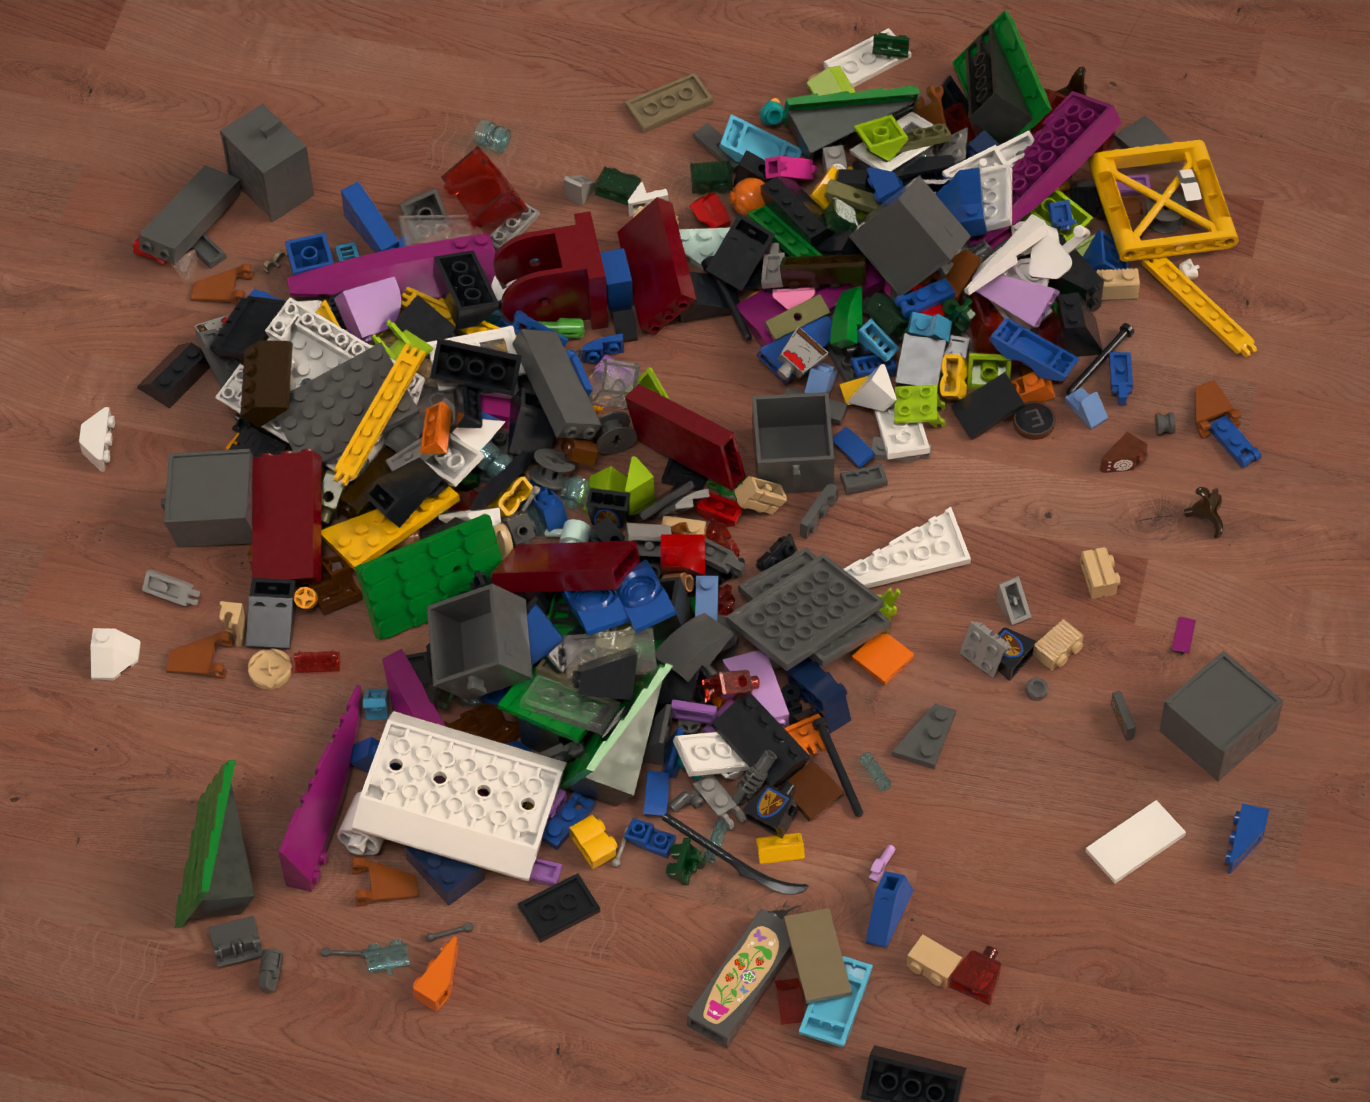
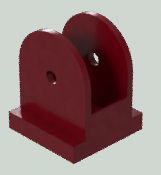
M591 211L574 214L575 225L524 233L508 240L497 250L493 259L494 272L497 278L504 284L517 279L508 286L501 299L503 313L509 321L513 323L516 311H522L537 322H557L559 318H580L583 321L590 320L592 330L608 328L606 276Z

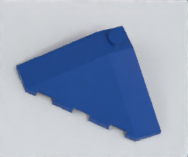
M980 168L959 170L954 175V178L937 192L936 196L970 236L987 234Z

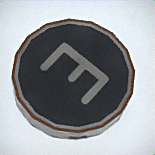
M1025 402L1026 407L1013 416L1014 429L1019 435L1027 436L1028 439L1032 440L1043 439L1049 436L1056 422L1054 411L1043 402Z

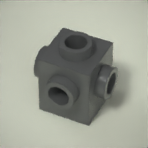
M521 510L502 518L503 523L508 527L513 544H528L531 542V538L536 537L534 530H536L535 523L532 518L528 517L526 512Z

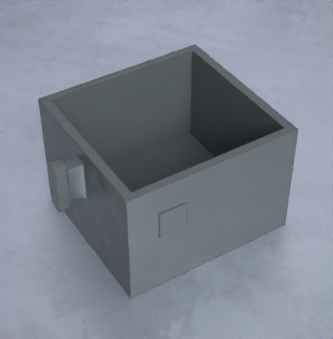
M261 104L220 130L228 174L240 179V189L269 216L271 222H274L314 196L307 146L264 104Z
M920 176L916 177L870 212L849 235L850 239L898 295H904L936 270L939 271L941 277L945 276L954 266L950 260L971 237Z
M828 392L752 396V433L756 478L782 485L785 493L821 492L826 488L827 484H834L835 459Z
M250 449L169 454L166 499H161V506L165 512L164 523L178 547L252 543L253 455Z
M490 584L427 606L433 686L470 700L533 679L526 599L494 584Z
M1222 651L1164 702L1159 731L1213 778L1219 781L1277 730L1283 700L1226 652Z

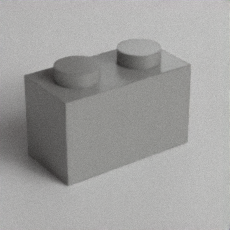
M627 523L625 541L636 540L639 556L661 557V534H672L670 525Z

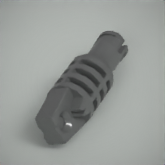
M765 750L758 762L749 767V770L746 771L742 780L738 783V789L732 798L737 805L745 804L748 799H752L764 783V780L767 779V771L777 759V756L772 751Z

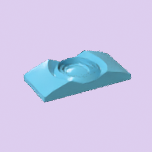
M732 114L729 116L719 145L736 162L741 161L746 150L764 160L765 158L776 156L800 158L802 153L799 147Z
M842 956L852 991L851 996L809 1003L799 1029V1034L844 1048L852 1030L859 1005L864 997L873 965Z

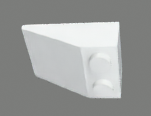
M449 433L447 453L433 454L425 462L443 480L449 483V486L456 487L485 456L480 451Z

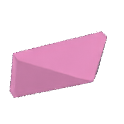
M809 287L773 289V297L788 310L811 299L815 294V288Z

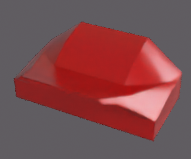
M711 192L689 205L697 219L706 223L709 228H726L731 226L727 210L717 194Z
M709 492V498L698 502L696 505V512L705 520L723 527L736 526L744 510L737 502Z

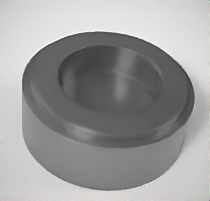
M1041 678L1030 679L1026 684L1025 692L1027 697L1034 701L1043 700L1048 694V684Z

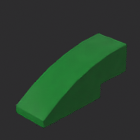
M861 286L843 291L838 299L832 319L831 345L842 349L857 344V328L862 327Z

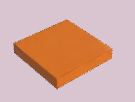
M883 632L867 641L852 655L853 662L884 686L914 659L913 652L888 633Z

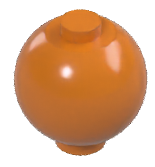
M746 178L736 184L733 192H730L729 201L730 204H733V208L738 214L740 213L747 217L748 212L765 205L761 196V185L765 184V182L757 178Z

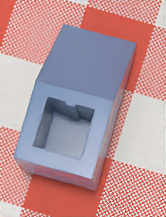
M828 364L811 368L804 393L828 392V395H830L839 371H835L834 366Z

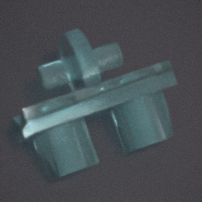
M401 939L392 940L388 947L381 948L377 943L369 945L368 951H365L369 973L387 969L388 975H392V968L410 965L406 943H403Z

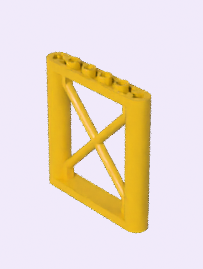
M1194 140L1097 152L1088 158V164L1121 261L1127 262L1229 249L1239 242L1204 141ZM1184 161L1185 165L1181 170H1193L1210 221L1169 199L1181 184L1178 175L1161 195L1118 172L1117 169ZM1116 180L1156 201L1134 232L1132 231ZM1163 206L1209 230L1206 233L1140 240L1142 233Z

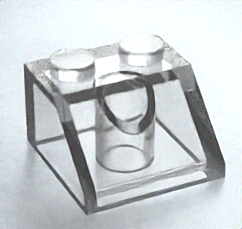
M603 359L589 377V382L593 389L588 396L593 406L625 410L627 408L625 396L638 385L639 363Z

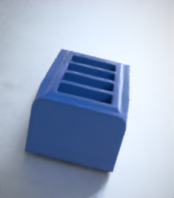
M876 354L851 359V364L857 378L869 376L877 369L875 365L879 367L881 364H885L889 377H894L897 371L893 356L887 362L883 361ZM859 365H862L864 370L860 371Z

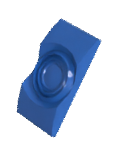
M1008 318L1003 320L989 339L1005 358L1018 360L1032 368L1038 377L1050 380L1064 381L1080 359Z
M647 560L638 563L617 589L612 590L619 597L636 633L677 614L665 589L660 584Z
M612 590L559 591L587 636L629 622V617L619 597Z

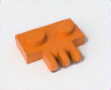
M819 713L784 728L808 754L807 749H809L812 755L818 753L816 745L821 752L826 750L819 731L814 730L812 726L814 720L821 718Z

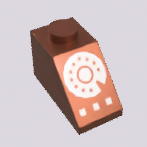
M1127 431L1102 457L1100 471L1108 473L1134 470L1139 464L1142 465L1148 457V444Z

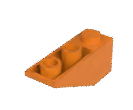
M1035 372L1011 381L1024 403L1029 401L1045 402L1055 398L1051 380L1038 377Z
M456 936L442 946L438 957L429 962L427 971L413 983L414 998L435 1012H438L451 996L459 949Z

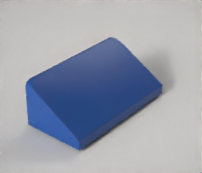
M678 728L671 736L665 762L661 772L670 773L669 777L676 778L679 770L677 763L679 754L673 739L675 736L684 735L682 728Z

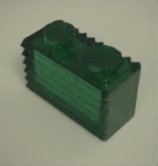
M729 160L690 164L692 193L704 195L708 192L726 193L727 191H733L731 162Z
M605 166L594 184L595 195L628 206V200L641 183V178L634 174L622 173L616 168H607Z
M834 197L824 210L827 229L834 231V234L837 231H854L858 227L855 209Z
M876 292L865 303L864 308L871 314V317H874L876 323H879L881 329H884L886 335L901 337L908 330L909 318H904L901 309L895 305L888 294Z

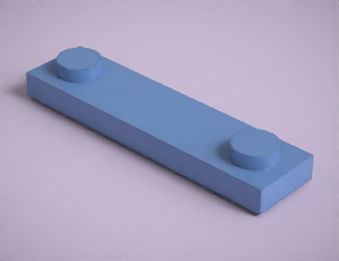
M696 576L695 617L705 613L717 621L718 576Z

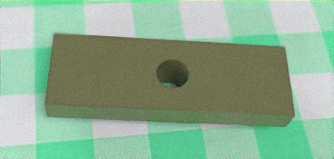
M945 123L905 132L908 136V141L898 153L952 141L951 133Z
M829 179L824 197L833 202H839L868 213L882 204L876 201L872 193Z
M819 294L765 321L764 324L775 341L794 332L798 326L802 328L828 315L830 311ZM794 316H798L800 321H796Z

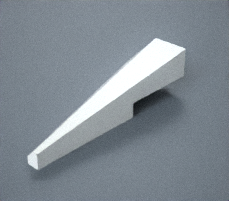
M1027 131L999 146L994 145L944 170L942 175L945 178H951L959 170L977 167L980 168V172L1009 164L1013 168L1017 160L1024 157L1026 147L1031 146L1035 139L1030 131Z
M1031 214L964 289L965 293L968 295L972 294L1017 264V255L1049 235L1045 221Z

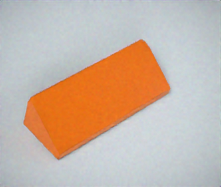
M444 401L426 408L420 447L421 454L447 453L452 410Z

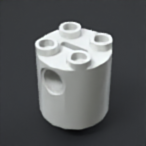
M358 792L350 804L337 832V837L346 846L347 850L353 854L375 855L379 852L384 839L352 829L361 792Z

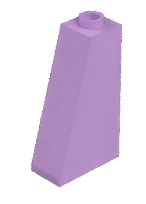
M1004 275L997 276L976 290L979 294L1037 328L1060 292L1051 287Z
M761 650L723 659V673L743 671L735 676H726L736 691L742 697L752 693L783 728L789 726V712L769 657ZM748 676H758L754 677V679H746Z

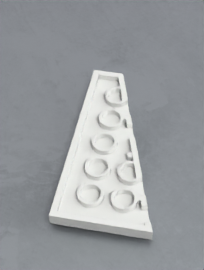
M949 507L945 510V513L938 517L930 518L926 524L921 527L916 526L889 542L888 546L881 550L879 548L873 551L869 557L854 562L844 568V570L867 588L970 564L971 558L952 508Z

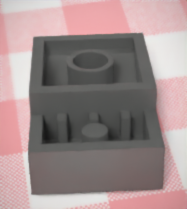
M703 613L673 632L652 655L663 665L666 663L673 665L671 671L689 682L701 666L706 669L734 633Z

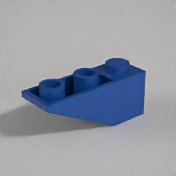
M532 479L528 480L533 487L537 486L540 488L539 494L535 495L531 505L548 532L563 527L567 521L563 502L552 489L543 487Z
M1242 803L1241 811H1236L1233 824L1237 825V830L1231 831L1229 844H1232L1233 848L1232 851L1227 850L1225 863L1229 864L1227 873L1231 874L1263 840L1269 809Z
M884 872L875 892L866 944L887 948L914 891L905 875Z

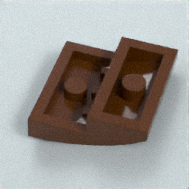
M813 761L809 762L787 780L796 787L792 797L798 809L808 821L812 820L844 793L829 775Z

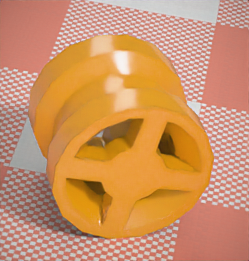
M301 587L295 592L294 601L300 608L311 609L317 604L318 595L311 588Z

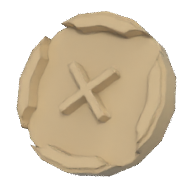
M278 649L260 650L252 656L248 663L250 681L261 689L273 690L280 688L288 682L292 675L290 658L285 652Z

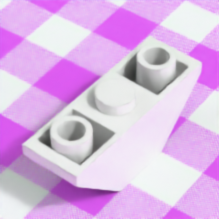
M104 407L81 424L79 438L82 454L101 472H105L106 463H110L108 447L112 446L113 441L112 433L110 432L111 428L115 427V417L111 416L109 407Z

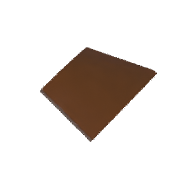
M340 556L321 557V582L305 584L306 587L313 589L317 593L318 602L316 605L322 614L363 600L362 592L353 581L350 565Z
M486 702L461 713L460 719L452 723L444 722L446 727L502 744L512 742L520 735L519 723L505 720L502 711L498 709V705Z

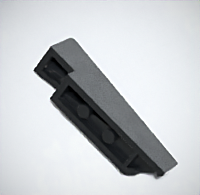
M952 155L915 157L892 172H895L902 183L912 181L918 176L924 180H940L944 178L942 172L954 166L955 162ZM865 162L852 163L853 170H867V168L871 167Z

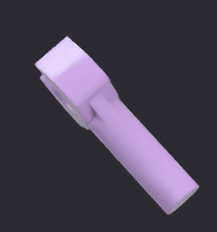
M888 845L879 859L876 858L870 871L872 873L869 879L876 882L881 879L886 864L896 850L893 845Z

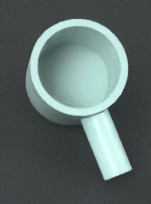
M571 519L564 523L563 529H554L551 532H548L546 529L545 537H561L559 543L589 542L591 527L581 520Z

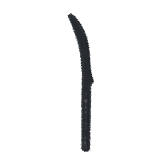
M667 812L662 818L664 822L733 866L740 876L748 877L782 894H799L806 891L809 887L807 884L788 883L769 877L715 845Z

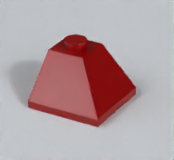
M661 534V575L671 573L705 575V534Z

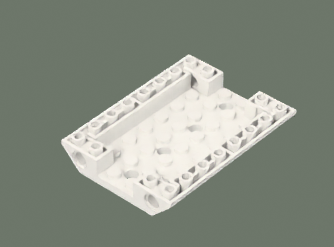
M292 298L287 300L265 330L269 336L267 341H291L293 343L290 391L372 347ZM239 364L215 397L218 401L238 413L241 411L244 368L241 364ZM417 373L407 388L416 406L425 378ZM276 418L262 426V428L289 444ZM394 428L380 435L356 478L386 447L384 441ZM340 457L324 466L334 471Z
M393 711L387 720L361 792L352 829L529 881L541 845L543 832L552 805L555 802L567 762ZM399 763L402 768L395 771L389 765ZM436 776H443L446 779V781L442 784H438L433 780V778ZM480 789H487L490 792V794L486 797H482L477 793V791ZM524 802H530L533 804L534 808L531 810H526L522 807L521 804Z

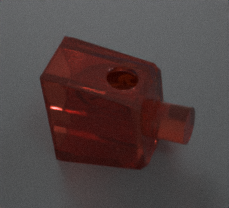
M749 670L719 672L702 680L706 702L740 698L751 693L753 689H758L760 686L758 676H750Z
M986 946L982 954L975 950L970 951L951 975L950 988L990 1006L1001 973L1002 964L995 960L998 951L991 946Z

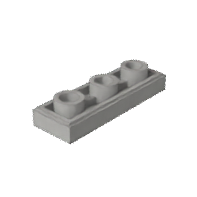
M523 202L490 235L494 250L497 252L508 240L521 235L540 216V211Z

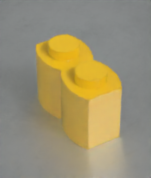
M945 354L942 360V372L944 375L940 382V392L948 401H959L967 393L965 379L968 375V362L960 354Z
M525 476L517 477L485 508H499L500 517L510 516L518 509L520 502L526 500L531 495L533 486Z
M593 815L569 827V836L590 867L595 869L616 857V848L618 846L612 836L608 837L604 832L606 828L600 819H596Z

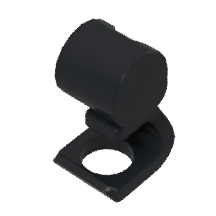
M795 684L783 686L781 693L789 712V725L801 721L808 715H810L809 717L813 716V708L802 712L799 687Z

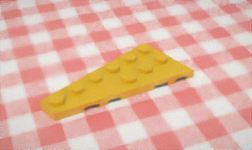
M449 486L434 498L427 497L400 528L376 509L321 530V539L355 570L354 567L383 555L459 502L460 497Z

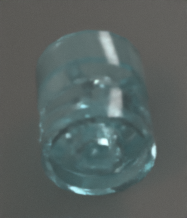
M486 119L480 121L474 133V142L476 144L488 147L499 154L505 151L511 138L510 129L500 125L496 127L495 123Z
M490 441L481 449L480 452L485 457L476 466L482 471L488 470L487 475L493 479L513 459L506 453L501 454L500 448ZM495 456L496 458H495V460L491 463V465L488 464V463L492 460V458Z

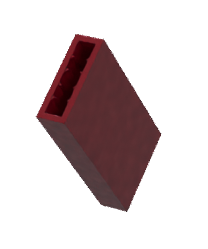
M656 197L617 232L621 249L624 248L632 278L633 301L640 329L655 335L697 300L673 204L659 197Z
M640 384L625 396L638 442L730 490H733L746 477L734 432Z
M302 449L301 452L297 453L283 451L279 455L264 453L261 454V457H253L252 578L296 580V585L321 582L322 457L314 452L313 449Z
M636 540L518 544L491 573V581L494 585L511 593L616 590L640 562V556Z

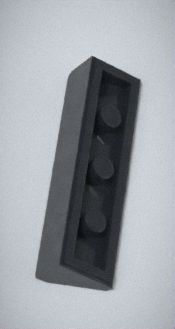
M458 384L454 389L456 427L482 428L480 389Z
M525 450L515 457L476 495L470 506L471 511L487 507L531 465L532 462Z

